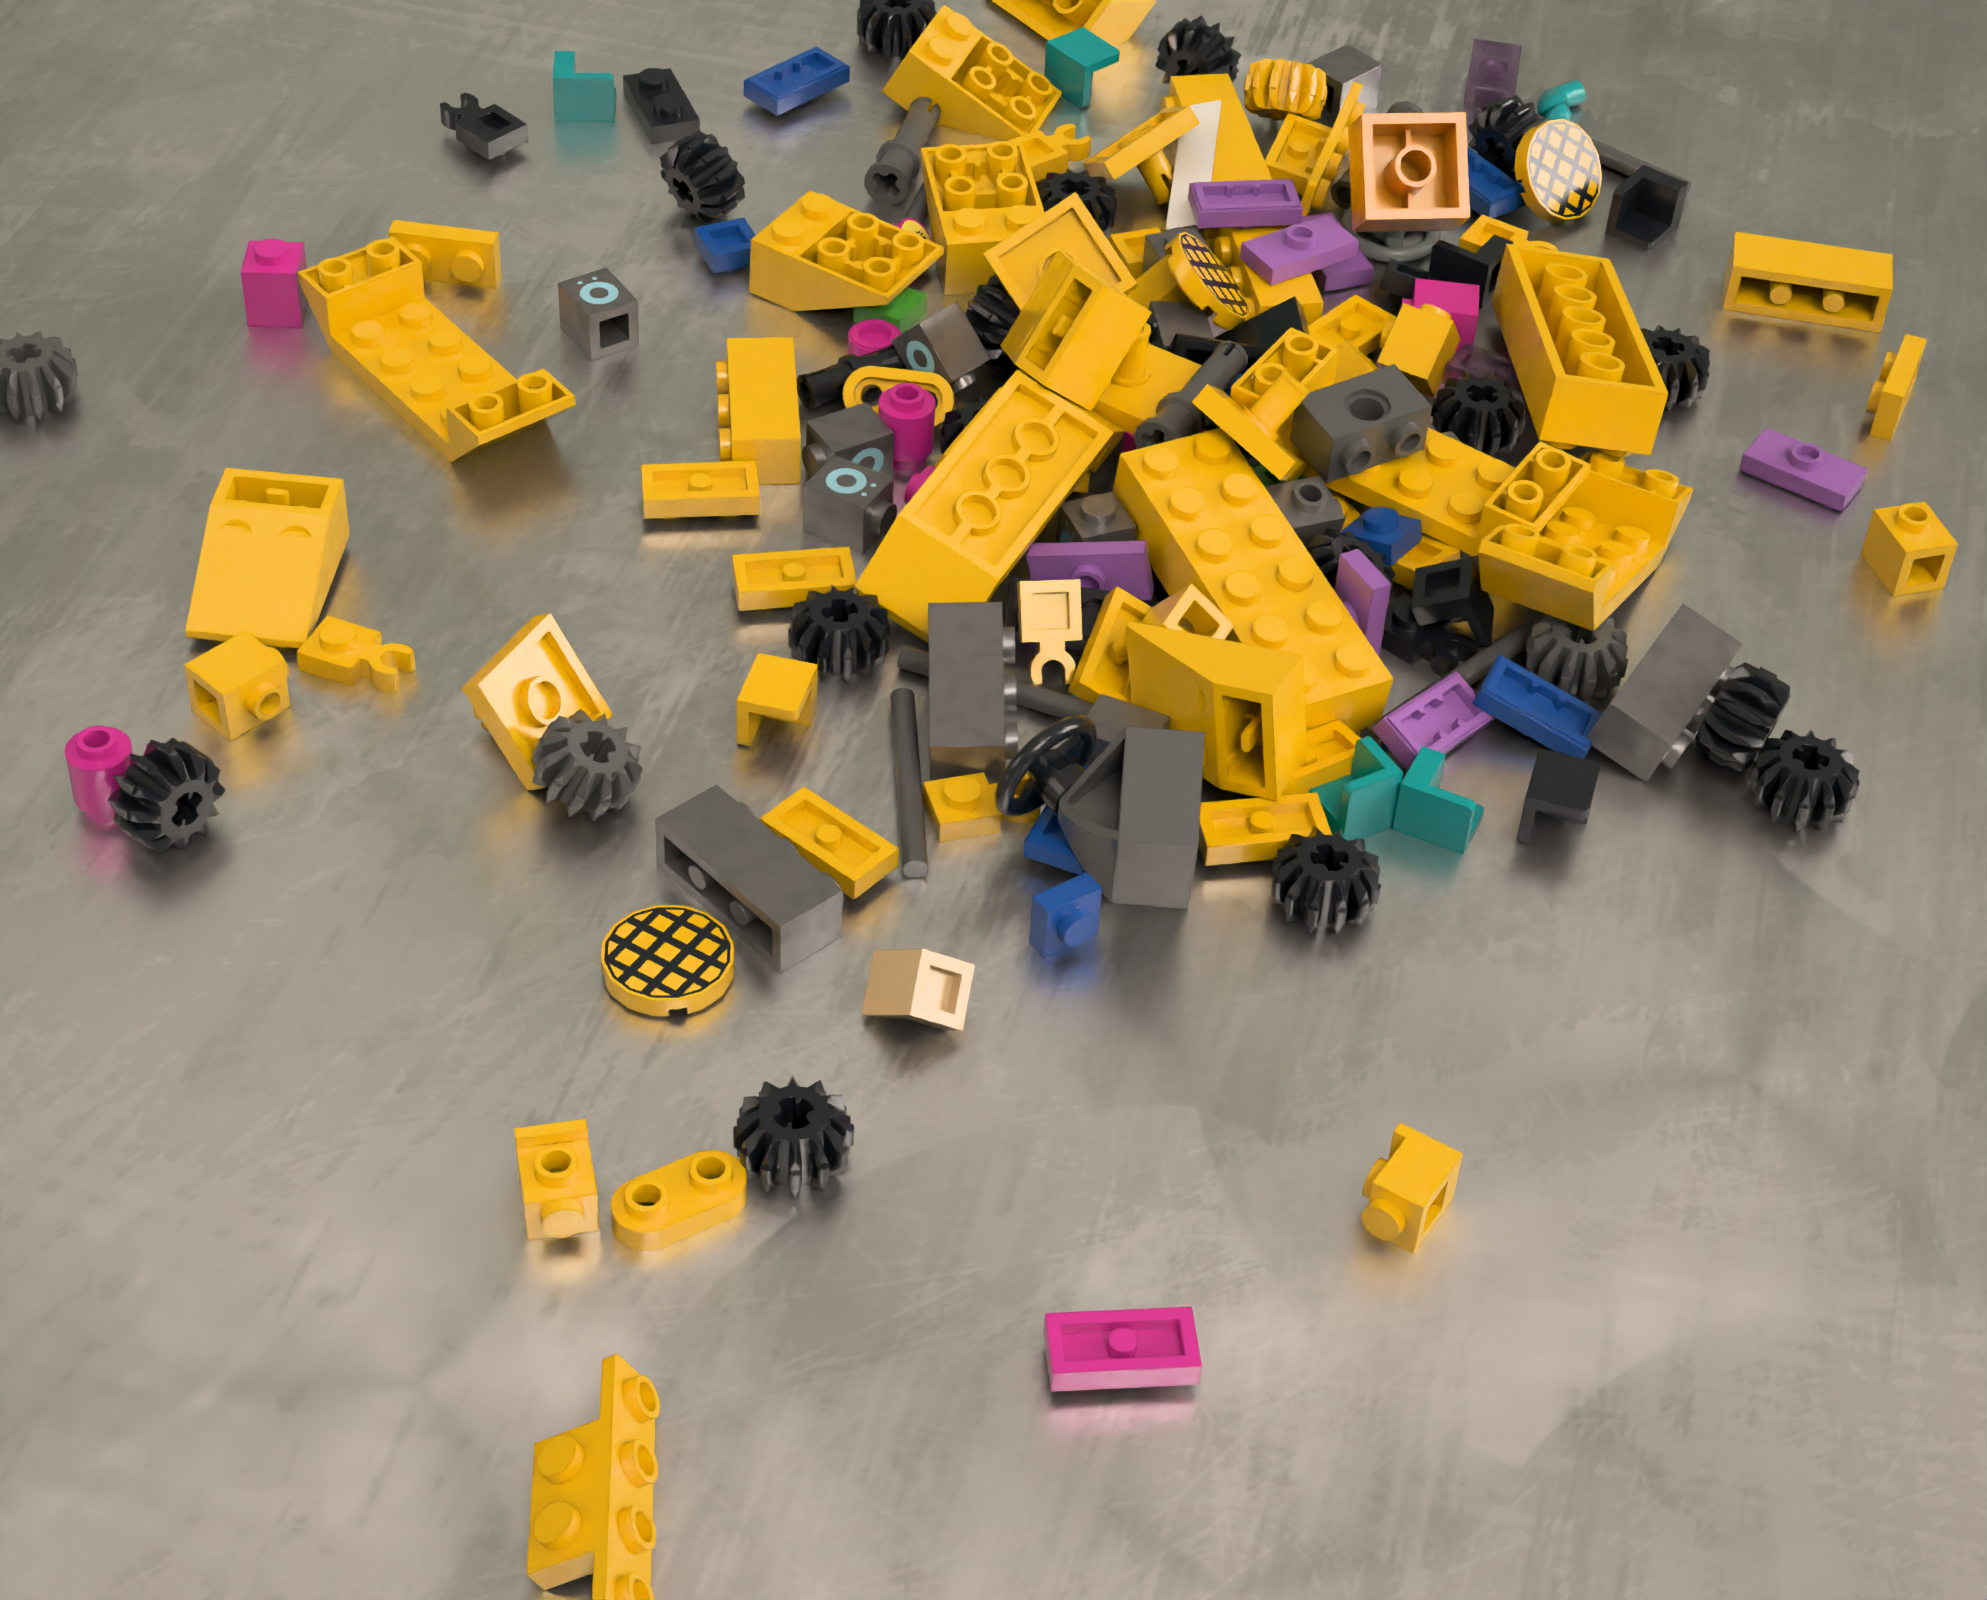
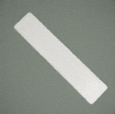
M1221 100L1190 105L1200 124L1178 138L1166 223L1167 230L1196 225L1188 201L1189 184L1193 182H1211Z

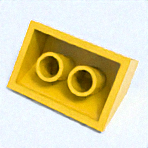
M991 0L1047 41L1084 27L1112 46L1128 41L1156 3L1155 0Z

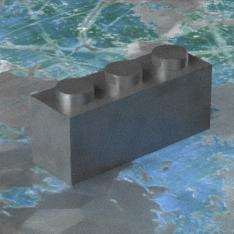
M1002 602L928 603L930 781L984 772L989 784L998 783L1006 768V760L1013 759L1018 753L1017 722H1005V711H1017L1016 674H1004V664L1015 663V627H1003Z
M1682 603L1586 738L1590 740L1589 743L1644 782L1649 779L1660 762L1671 769L1692 740L1691 737L1683 733V730L1686 728L1694 735L1698 731L1713 704L1706 697L1708 695L1714 699L1717 697L1724 682H1726L1732 670L1735 669L1729 664L1743 643Z
M717 784L655 818L657 866L778 972L783 973L842 937V905L844 898L843 890L830 874L820 872L797 852L794 845L788 839L777 836L756 818L749 806L743 802H737Z

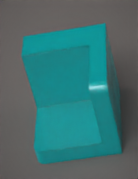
M1082 27L1046 42L1044 76L1049 79L1053 86L1063 92L1061 97L1076 107L1083 108L1090 103L1093 72L1119 62L1120 51Z
M555 51L553 67L555 121L615 122L616 88L614 87V76L610 73H576L575 51Z
M1366 736L1356 741L1351 774L1309 790V793H1318L1332 835L1341 828L1344 839L1348 841L1363 839L1393 827L1403 771L1370 736Z
M1422 746L1400 784L1392 830L1463 855L1483 819L1484 807L1476 804L1472 799L1440 789L1446 754Z

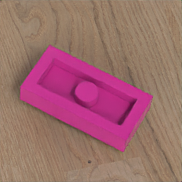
M1192 1307L1045 1313L1043 1333L1051 1392L1200 1384L1202 1363Z

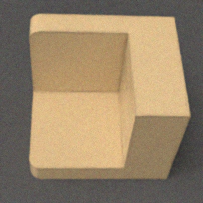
M923 948L874 950L862 1013L872 1018H905L945 1031H963L975 965Z

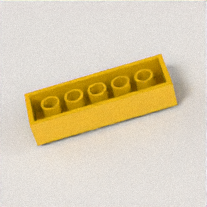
M1506 243L1491 303L1539 440H1544L1550 446L1559 449H1573L1576 445L1599 448L1604 453L1615 457H1628L1632 453L1650 456L1668 397V391L1611 260Z
M1217 428L1121 453L1113 492L1137 526L1135 541H1147L1151 568L1169 596L1192 583L1235 625L1225 640L1303 655L1306 731L1338 719L1354 733H1358L1380 718L1394 680L1231 436L1222 428Z

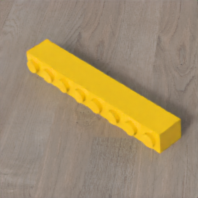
M1229 74L1170 76L1169 96L1162 97L1161 110L1221 100L1211 182L1272 180ZM1178 138L1171 142L1174 154L1177 152ZM1291 225L1256 226L1252 229H1238L1235 227L1204 228L1205 237L1212 239L1214 242V255L1232 275L1249 306V317L1243 322L1294 296L1304 309L1307 325L1322 317L1324 302L1311 272L1270 285L1240 259L1242 242L1288 228Z

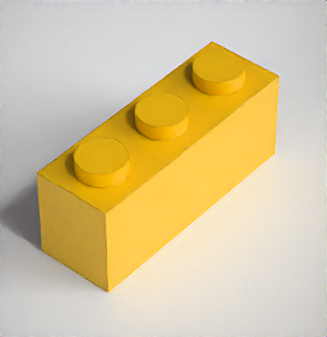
M1735 231L1724 277L1723 310L1881 333L1893 291V254Z
M793 337L727 338V360H716L720 462L756 461L759 485L801 484V432Z

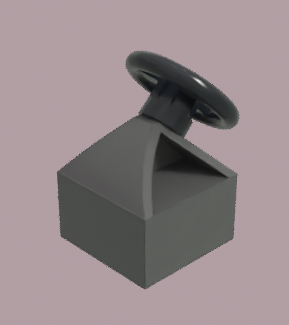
M1075 715L1061 719L1033 737L1010 761L996 786L994 794L995 805L1002 814L1016 817L1028 814L1047 804L1058 814V823L1079 863L1102 887V893L1110 903L1188 909L1199 843L1205 732L1125 726L1085 770L1083 767L1092 754L1096 743V726L1092 720L1085 716ZM1071 737L1069 740H1067L1065 743H1063L1062 745H1060L1058 748H1056V749H1051L1052 747H1054L1055 745H1057V744L1060 743L1061 741H1063V740H1065V739ZM1028 772V781L1019 796L1014 797L1019 783Z

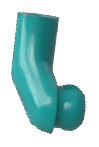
M1573 80L1543 92L1537 101L1538 115L1547 117L1546 119L1549 120L1565 119L1570 121L1572 113L1568 108L1585 101L1586 92L1582 83Z

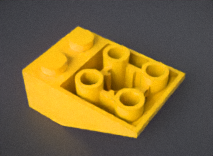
M945 4L909 50L882 90L884 94L907 111H909L912 101L916 98L929 97L932 101L927 111L930 112L936 103L941 110V117L936 125L1003 141L1038 130L1063 93L1053 86L1047 77L1033 71L1013 56L1004 45L994 42L974 27L965 16L955 13Z
M996 141L991 144L960 146L945 144L940 147L921 148L920 156L931 236L934 243L945 247L944 254L935 261L944 295L977 293L978 286L981 284L986 285L989 278L994 275V272L984 259L983 253L1045 213L1023 142Z
M810 190L751 239L749 292L791 311L887 305L944 254L945 247L924 239L917 233L898 228L878 219L872 214L863 213L839 203L827 195L818 194Z
M1058 250L1000 346L1016 366L1042 385L1092 411L1102 393L1110 385L1114 373L1130 347L1139 338L1142 328L1152 312Z
M225 468L209 508L185 629L187 638L225 642L246 631L264 645L280 648H300L314 632L350 535L344 479Z
M1130 621L1126 625L1132 704L1170 716L1169 729L1205 732L1202 777L1217 788L1278 801L1290 785L1291 778L1299 768L1305 765V759L1307 758L1303 655Z

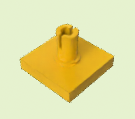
M1190 105L1164 108L1082 164L1088 170L1090 177L1101 176L1106 178V180H1115L1136 166L1155 196V201L1158 205H1161L1170 200L1174 169L1162 149L1200 124Z
M1076 192L983 253L984 259L1020 312L1058 250L1126 295L1137 288L1136 281Z
M1145 323L1139 338L1130 347L1114 373L1110 385L1102 393L1092 409L1125 432L1131 434L1135 433L1141 422L1156 415L1157 405L1168 393L1179 392L1202 366L1149 344L1151 326L1148 323Z
M1286 370L1282 371L1250 409L1246 406L1242 408L1223 390L1209 384L1192 401L1195 406L1279 480L1286 482L1296 480L1308 467L1304 461L1278 439L1280 436L1276 432L1310 393L1304 385Z
M550 613L532 617L461 688L473 706L476 719L483 721L480 725L483 729L490 732L527 791L544 788L532 783L536 766L531 762L534 747L540 737H543L551 722L555 721L559 715L569 718L570 715H573L579 709H582L593 721L603 713H605L607 721L613 715Z

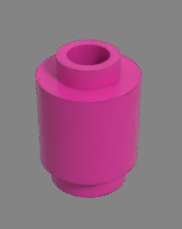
M897 384L880 395L878 416L894 432L893 468L908 471L922 467L926 463L927 457L933 451L935 399L931 393L916 384Z
M88 727L75 734L65 746V758L74 802L86 817L101 823L115 822L113 819L116 812L108 802V798L120 786L113 775L126 772L130 766L129 753L133 754L130 738L123 731L113 727Z

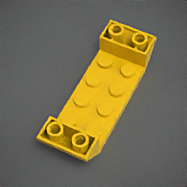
M393 236L375 240L363 248L339 257L325 259L318 265L298 272V281L332 353L450 463L547 423L576 405L575 395L544 368L524 374L516 379L425 299L422 261Z
M1290 327L1231 386L1230 396L1242 408L1246 406L1250 409L1283 370L1290 373L1310 392L1331 386L1335 383L1339 349ZM1293 411L1276 431L1280 436L1278 439L1308 465L1301 475L1307 478L1319 476L1317 471L1290 441L1294 417ZM1428 427L1423 450L1414 452L1407 457H1400L1374 466L1361 473L1352 474L1329 483L1324 481L1328 488L1368 507H1387L1397 511L1398 515L1421 520V532L1458 548L1471 556L1478 555L1481 540L1500 524L1504 526L1511 523L1521 524L1540 532L1589 475L1591 464L1539 441L1515 468Z
M1016 370L898 514L855 585L859 595H877L879 606L888 610V617L929 644L928 603L990 602L993 593L1089 469L1096 473L1122 439L1125 431L1095 411H1089L1047 388L1025 371Z
M1596 450L1592 453L1586 452L1579 458L1591 464L1589 475L1540 532L1521 524L1511 523L1505 526L1500 524L1481 540L1478 557L1482 591L1595 631L1660 565L1691 499L1693 488L1679 484V478L1669 472L1659 469H1648L1644 472L1625 465L1624 458L1608 455L1601 450Z

